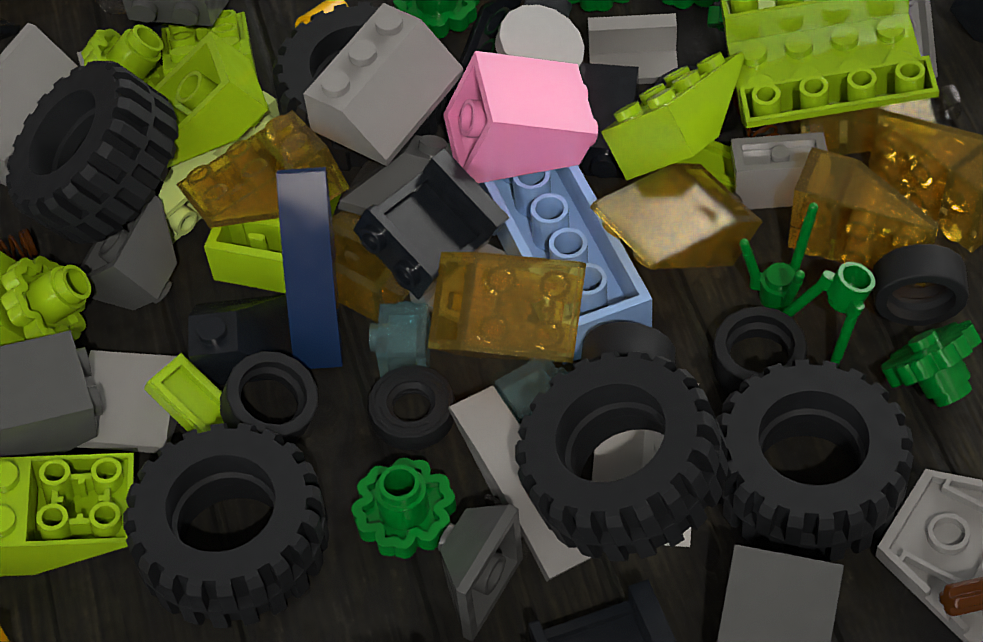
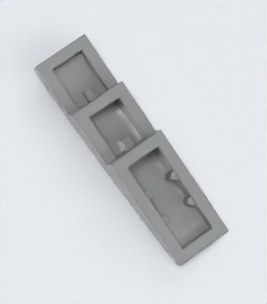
M492 385L449 406L448 409L493 496H498L502 505L510 504L519 509L521 538L524 537L546 582L592 559L582 555L577 547L568 548L557 539L553 530L548 529L523 488L518 476L520 467L515 461V445L518 440H522L518 434L520 425L495 387Z

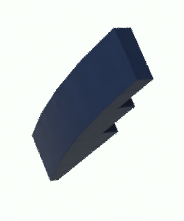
M326 167L277 170L281 246L293 358L298 360L306 369L343 367L344 356L339 322L340 302L335 268L336 249Z

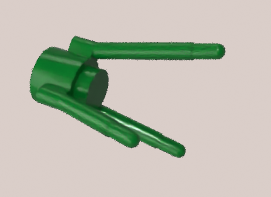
M815 202L810 203L789 264L774 263L762 273L759 271L749 241L743 238L739 242L750 276L749 287L752 290L760 291L759 299L764 307L783 311L797 299L798 291L805 277V273L800 270V266L818 211V204Z
M846 262L841 264L836 273L825 270L817 283L781 312L793 317L823 291H826L830 306L834 310L846 315L830 362L838 363L839 366L856 321L865 307L864 302L875 286V278L873 273L862 264Z

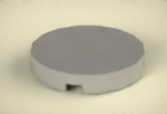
M522 5L510 11L501 22L495 40L497 54L578 64V67L581 65L584 57L585 46L581 34L571 20L557 10L542 5Z

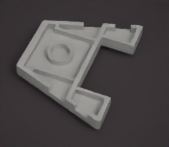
M925 469L877 546L875 557L963 642H983V610L959 616H950L945 613L944 605L939 602V593L944 591V587L947 584L983 576V480Z

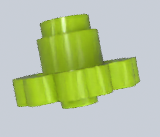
M135 25L133 29L125 30L122 35L113 29L97 30L81 52L84 66H86L87 62L113 61L119 63L152 88L164 78L163 66L158 63L161 59L163 42L156 32L144 25Z
M38 256L34 260L24 257L9 266L7 272L1 277L2 284L7 290L2 295L1 301L7 310L9 320L15 326L23 327L27 340L70 330L73 340L79 339L81 332L86 328L85 320L80 313L85 309L86 299L91 294V284L87 275L75 265H58L43 256Z

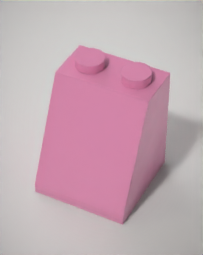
M475 51L443 113L453 158L477 183L580 165L589 148L595 144L598 136V124L593 119L588 102L587 87L583 84L578 64Z

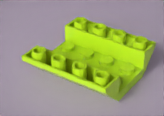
M720 0L728 56L742 51L745 57L735 86L741 121L746 128L939 97V89L929 55L921 56L909 16V0Z

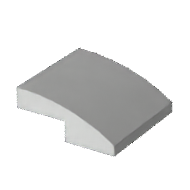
M91 350L88 359L92 376L85 377L87 387L97 386L103 415L95 416L97 437L77 447L157 453L160 448L171 442L177 421L144 390V387L153 376L177 356Z

